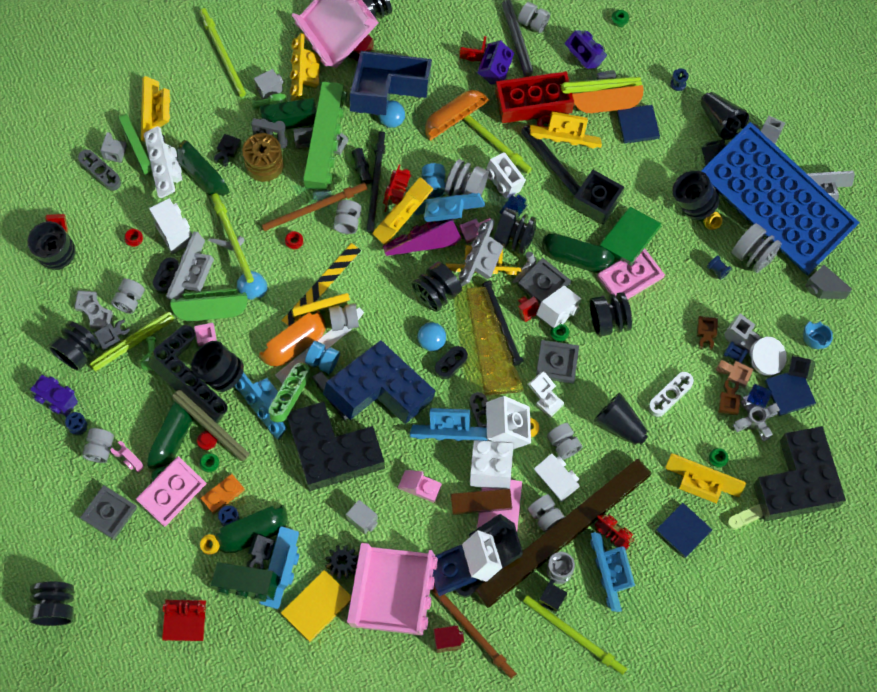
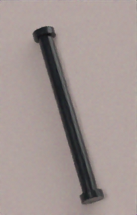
M486 281L481 284L482 289L486 291L513 358L512 364L514 366L519 365L524 360L520 357L493 291L492 281Z

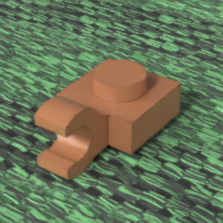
M721 360L716 371L728 374L727 380L733 383L739 382V386L745 388L753 369L735 361L734 365H731Z

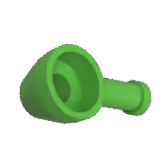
M273 94L267 99L252 100L254 109L260 106L287 102L285 94Z
M153 336L146 338L148 353L140 359V365L144 371H154L148 363L151 354L156 348V338Z

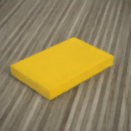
M345 293L293 308L291 311L294 318L346 303L350 300L349 294Z
M324 570L281 612V615L311 642L351 602L352 596Z

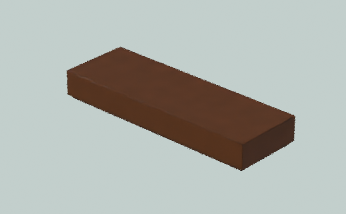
M510 489L451 494L453 515L512 510Z

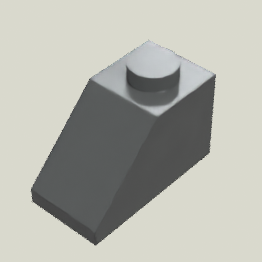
M825 265L816 271L805 285L809 293L817 296L819 299H846L853 290Z

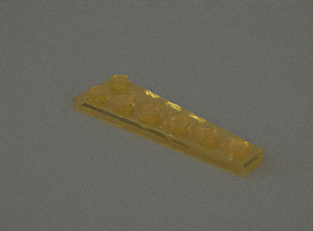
M486 287L467 288L466 294L484 394L521 393L523 386L517 370L513 366L512 356L506 347V340L500 331L499 321L494 313Z

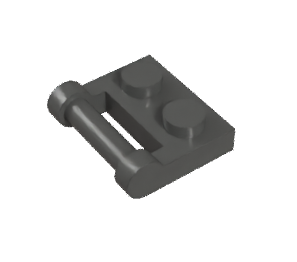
M253 118L251 124L253 135L266 133L273 136V132L277 133L278 138L276 139L279 141L281 149L287 147L288 141L284 134V122L277 121L273 123L266 119Z

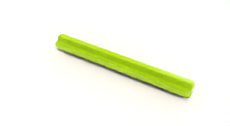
M640 77L564 82L561 85L563 93L599 91L642 85Z
M169 311L162 314L90 361L91 367L94 371L104 367L147 337L173 322V315Z

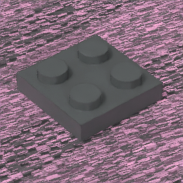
M544 258L518 282V286L531 297L534 296L539 304L561 287H568L571 284V280Z
M541 340L536 376L544 371L552 381L574 384L579 346Z
M103 485L80 519L112 540H115L136 511L137 506Z

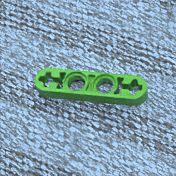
M127 113L118 116L144 175L152 173L151 164Z
M297 363L293 366L271 403L269 415L273 422H282L287 418L309 380L310 369L306 363ZM293 383L298 384L296 387H289ZM284 397H290V400L288 401H282L281 399Z

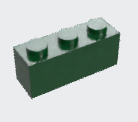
M314 98L260 106L262 119L273 123L282 121L285 124V129L314 125L316 107Z
M217 562L211 586L220 595L228 596L231 593L242 599H247L250 596L254 597L257 601L266 602V599L274 600L280 577L270 570Z

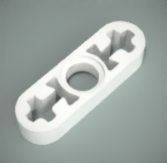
M687 372L679 373L651 400L649 412L656 417L664 415L691 389L694 382L692 375ZM681 379H687V384H683L679 389L678 386L680 385ZM673 390L676 393V398H668L666 391ZM663 399L664 403L662 404L661 410H655V404L659 405Z

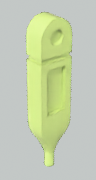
M760 504L730 517L727 522L728 527L735 530L762 518L763 513Z

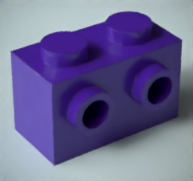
M575 30L564 44L585 68L597 69L608 56L604 52L603 46L592 39L593 36L590 32Z
M501 40L489 43L477 73L491 85L496 84V81L505 80L514 52Z
M41 375L30 389L35 401L42 405L43 403L48 405L51 411L56 414L60 413L65 417L69 415L78 403L74 396L75 392L68 386L63 388L51 376L47 378Z

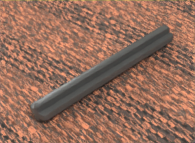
M504 0L502 7L523 74L525 76L532 75L533 68L512 1Z

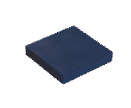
M653 105L617 110L624 144L660 138Z
M788 373L764 381L773 403H776L780 409L777 412L779 416L816 404L805 378L790 376Z
M682 503L655 532L686 559L713 529Z
M462 545L435 555L438 561L436 570L433 569L432 577H434V586L439 596L477 581L476 578L471 577Z

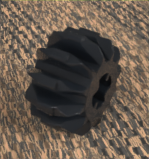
M337 545L336 552L330 549L329 553L331 556H326L325 558L329 562L325 566L326 569L330 570V575L333 576L337 573V579L339 580L342 575H344L345 579H348V573L355 575L356 572L353 568H357L356 561H358L359 557L354 555L355 550L352 548L348 551L347 545H344L343 550H340V546ZM339 560H346V564L344 565L341 563L339 565Z

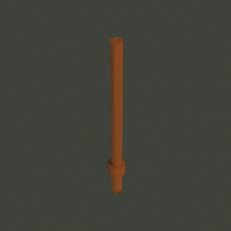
M364 182L352 188L347 187L340 193L262 224L263 230L267 231L342 199L355 197V194L367 190V186Z
M435 586L433 589H430L494 660L493 663L496 667L501 668L510 679L514 678L517 673L506 662L507 659L490 645L445 594L439 596Z

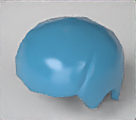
M391 100L388 104L387 114L378 115L380 123L386 127L396 128L404 121L405 111L399 102Z
M251 271L254 281L247 283L244 274H242L237 280L238 292H246L247 299L253 300L256 297L262 298L267 291V282L264 277L257 272Z
M810 321L804 328L803 340L812 349H824L831 344L833 333L828 326L820 321L814 324Z
M434 322L425 323L420 327L417 334L420 346L428 351L439 350L444 346L447 339L444 328Z

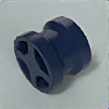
M70 413L65 419L66 427L71 434L81 435L86 432L88 424L81 413Z
M224 506L218 513V518L223 527L240 520L238 511L233 506Z

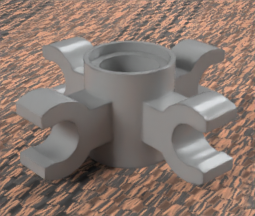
M750 394L743 397L741 404L748 412V416L737 420L733 425L736 432L750 427L751 429L758 430L762 441L770 439V436L773 434L766 425L765 420L777 415V412L780 411L779 407L775 403L764 409L755 406ZM752 415L759 416L761 420L756 421Z

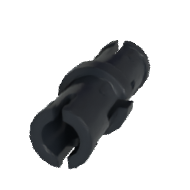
M356 148L352 151L355 171L359 174L361 184L365 182L368 185L372 182L368 169L369 164L364 157L363 149Z

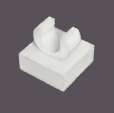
M544 371L540 372L528 384L539 399H543L556 387Z
M550 391L536 405L551 418L564 405V402Z

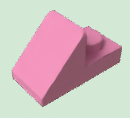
M405 470L398 489L435 503L442 483L425 477L423 471Z

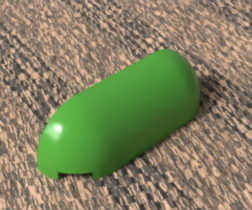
M222 289L184 293L182 298L172 299L170 304L173 313L178 318L185 321H199L238 316L245 310L248 300L246 292L238 293L237 289Z

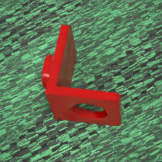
M484 36L481 50L460 47L459 58L471 62H481L486 49L487 36Z

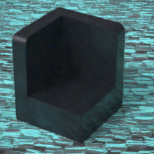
M725 139L710 141L701 147L706 165L726 147Z
M792 356L788 375L812 380L816 362L812 359Z
M551 579L539 600V604L556 614L567 592L555 586V581Z

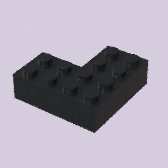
M324 402L290 411L287 416L309 492L385 469V461L373 426L335 437Z
M823 426L785 433L780 439V444L789 472L759 477L753 484L763 513L764 522L838 508L846 501Z

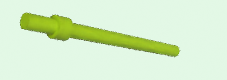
M202 8L200 14L204 20L203 24L206 30L209 31L239 96L244 97L246 92L215 29L216 25L213 19L210 18L206 8Z
M470 115L464 118L468 124L502 153L505 152L515 166H519L527 174L531 172L532 168L523 161V157L511 151Z
M213 194L211 198L215 205L214 210L222 221L247 283H251L254 281V278L226 214L227 209L221 202L219 195Z
M527 595L523 600L525 604L599 657L607 667L611 666L624 675L628 668L615 660V656L609 652H604Z

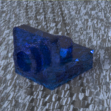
M513 194L499 213L502 215L505 208L508 207L518 211L519 218L529 204L526 203L527 199L522 195L518 194L516 196Z
M754 383L748 394L747 401L764 409L772 391Z

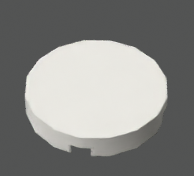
M764 337L756 340L750 349L751 364L757 372L763 375L779 373L786 364L785 348L779 340L773 337Z

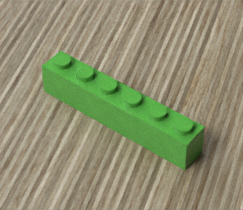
M322 82L303 179L305 188L327 191L328 184L332 183V173L330 172L331 168L335 166V157L333 155L334 151L338 150V140L336 139L337 135L341 134L342 126L339 123L340 118H344L345 109L343 108V102L347 101L348 94L344 89V84Z

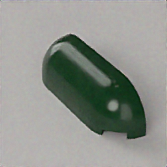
M183 140L177 148V160L182 169L208 195L218 194L225 196L229 194V188L220 174L187 140Z
M547 234L543 237L542 247L548 257L554 261L595 273L605 270L614 263V255L600 246L560 234Z
M176 401L172 405L151 447L147 460V466L150 469L166 466L174 460L192 424L193 417Z
M281 505L277 509H274V506L265 508L220 528V533L215 535L216 540L219 542V550L225 553H235L250 547L254 534L266 538L277 535L279 528L285 527L287 524L288 514L285 506Z

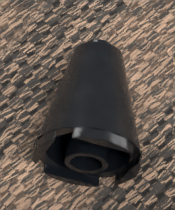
M714 92L703 95L701 106L719 137L729 140L737 136V131L740 128L744 129L749 121L747 111Z
M620 392L610 400V403L594 419L596 424L634 445L638 443L642 445L649 437L646 435L648 432L647 428Z

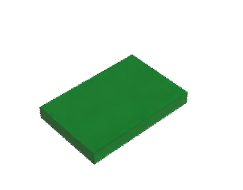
M629 207L602 241L600 247L607 249L614 257L632 265L661 228L662 223Z

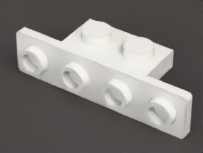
M157 126L145 132L144 138L158 197L163 198L175 192L173 182L178 183L182 181L181 167L177 160V151L174 147L164 143L161 128Z

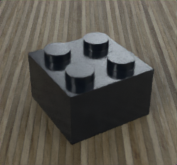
M593 169L574 196L572 207L604 225L621 200L625 187Z

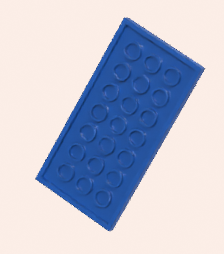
M751 122L701 170L709 177L716 191L752 225L757 223L767 231L765 234L766 238L773 235L774 240L772 243L779 240L782 243L779 250L807 276L860 223Z

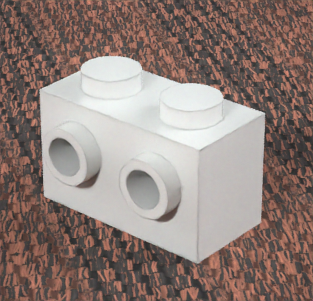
M505 152L490 159L486 170L489 171L488 178L493 181L497 190L506 199L521 191L526 179Z
M563 286L541 302L536 315L555 328L560 323L564 324L571 315L577 314L580 309L579 303L581 298L566 286Z
M551 454L536 466L534 470L562 502L580 487L577 483L579 478L572 470L568 472L564 468L566 463L560 456L555 457Z
M477 530L462 544L471 577L487 582L502 569L492 535Z

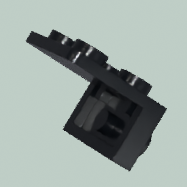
M502 514L495 516L469 534V537H471L478 530L493 536L502 568L520 558L523 554L515 523Z

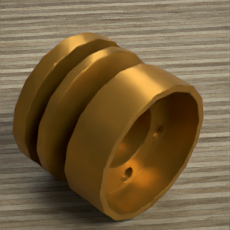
M259 133L249 137L242 148L245 168L249 176L260 182H267L277 178L284 167L279 141L274 136L266 133Z

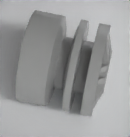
M458 159L448 175L445 195L449 197L452 194L461 195V193L463 195L470 193L482 195L489 171L476 166L471 173V164L467 162L464 166V161Z
M757 223L745 232L731 252L740 261L749 256L750 259L747 266L750 268L755 264L753 271L756 274L772 262L782 245L779 240L772 244L774 240L773 235L764 240L763 238L767 231Z

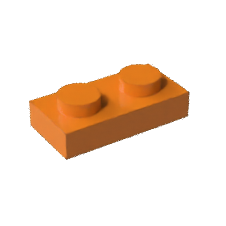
M231 474L202 496L201 500L214 515L245 491V489L235 476Z

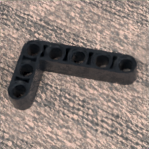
M183 325L154 349L148 361L149 366L175 391L181 390L210 418L218 423L228 409L226 402L177 358L190 346L196 335L195 330L191 326Z

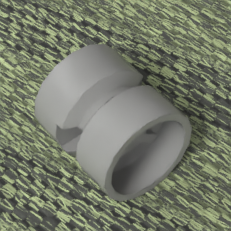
M528 1L519 14L518 22L525 26L531 25L532 30L541 33L546 27L551 13L543 8L538 9L537 5Z
M351 200L339 201L333 225L334 229L343 234L356 233L361 205Z
M124 278L118 288L119 292H116L111 304L122 312L133 314L138 305L137 300L141 299L145 288L131 279Z
M355 303L346 304L344 308L340 306L329 307L332 331L343 330L344 326L348 329L359 327Z
M568 423L559 425L547 435L552 446H556L555 451L562 460L573 456L583 447L579 439L573 437L574 431Z
M89 429L86 439L88 444L84 446L82 457L96 463H107L110 453L108 448L112 446L114 434L103 429Z
M548 494L536 500L528 508L532 517L538 519L537 524L543 532L550 530L565 517L559 508H554L555 503Z
M566 552L553 554L547 565L546 573L548 578L554 580L555 584H564L569 581L575 568L574 559Z

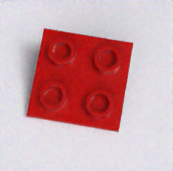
M400 164L397 170L392 171L389 186L386 188L383 200L385 205L384 212L387 211L390 200L396 205L403 200L405 188L408 186L411 177L410 171L407 169L400 170Z
M605 514L598 516L599 520L595 523L596 530L603 535L609 531L606 538L614 531L616 534L610 541L613 542L619 535L613 544L618 548L623 546L627 550L630 547L629 543L635 541L632 538L634 534L625 527H619L617 525L618 521L610 514L608 516Z
M165 600V604H163L164 623L162 641H204L206 600Z

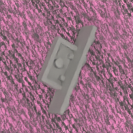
M854 171L808 173V175L831 197L838 200L839 193L837 187H851L855 173Z
M492 219L486 223L483 222L478 229L479 234L472 243L471 253L465 259L466 265L458 276L461 286L470 282L474 271L486 279L492 276L504 247L489 236L495 223Z
M194 231L189 239L186 251L168 289L167 298L170 301L181 298L185 289L200 292L214 261L211 255L200 254L205 240L198 232Z

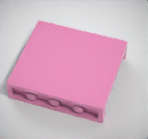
M313 0L300 16L292 14L296 26L304 32V37L313 45L312 49L320 55L321 62L327 67L331 66L337 68L379 23L363 0Z
M361 543L347 623L354 628L423 635V631L428 626L427 609L431 607V597H429L430 589L434 587L433 569L436 570L438 561L433 551L429 550V553L383 549Z

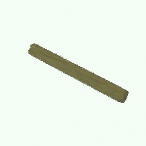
M181 390L173 394L172 399L240 461H245L248 458L249 452Z

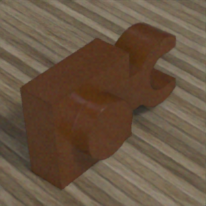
M698 317L697 336L702 337L698 345L699 349H702L703 343L709 344V350L713 349L714 341L712 338L716 339L718 318Z
M726 380L723 386L725 392L720 394L718 413L737 416L739 414L741 395L735 393L739 389V382L735 383V388H730L728 386L729 380Z

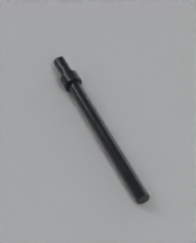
M383 131L378 132L377 144H375L374 149L376 155L366 228L368 233H373L382 158L386 149V145H384L386 133Z

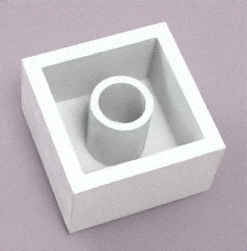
M169 198L149 208L154 224L170 252L173 254L187 247L192 233L187 220L182 218L178 205L176 203L173 204Z
M506 396L486 402L487 439L494 442L513 443V449L531 443L529 406Z
M474 440L470 486L510 489L513 443Z

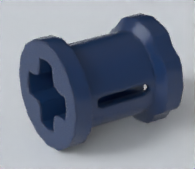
M679 68L673 72V78L670 82L671 88L675 91H683L689 78L687 71Z
M717 255L710 261L707 268L712 269L718 275V279L722 280L729 274L732 268L726 266L720 260L721 257Z
M731 341L723 356H728L742 363L749 350H743Z

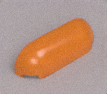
M643 85L575 93L573 94L575 106L584 113L633 108L639 104L643 97L644 89Z
M476 90L462 93L429 116L425 124L427 138L431 141L489 102V99L483 93Z
M317 311L314 315L311 313L304 315L266 344L268 348L264 352L259 353V358L267 365L282 366L310 347L314 341H318L323 336L326 323L321 313Z

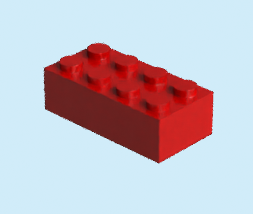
M567 71L496 81L495 94L502 124L537 119L545 115L551 116L552 112L571 114L574 107L573 94L563 93L561 85L564 82H569Z

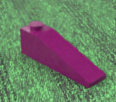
M453 219L431 221L422 226L416 225L412 227L408 235L402 234L384 245L383 249L385 255L389 256L456 245L461 240V236Z

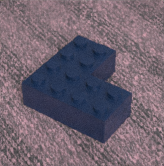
M361 51L350 92V111L386 115L391 94L427 98L432 59Z
M380 340L328 380L323 395L350 420L378 399L406 424L432 402L436 390Z

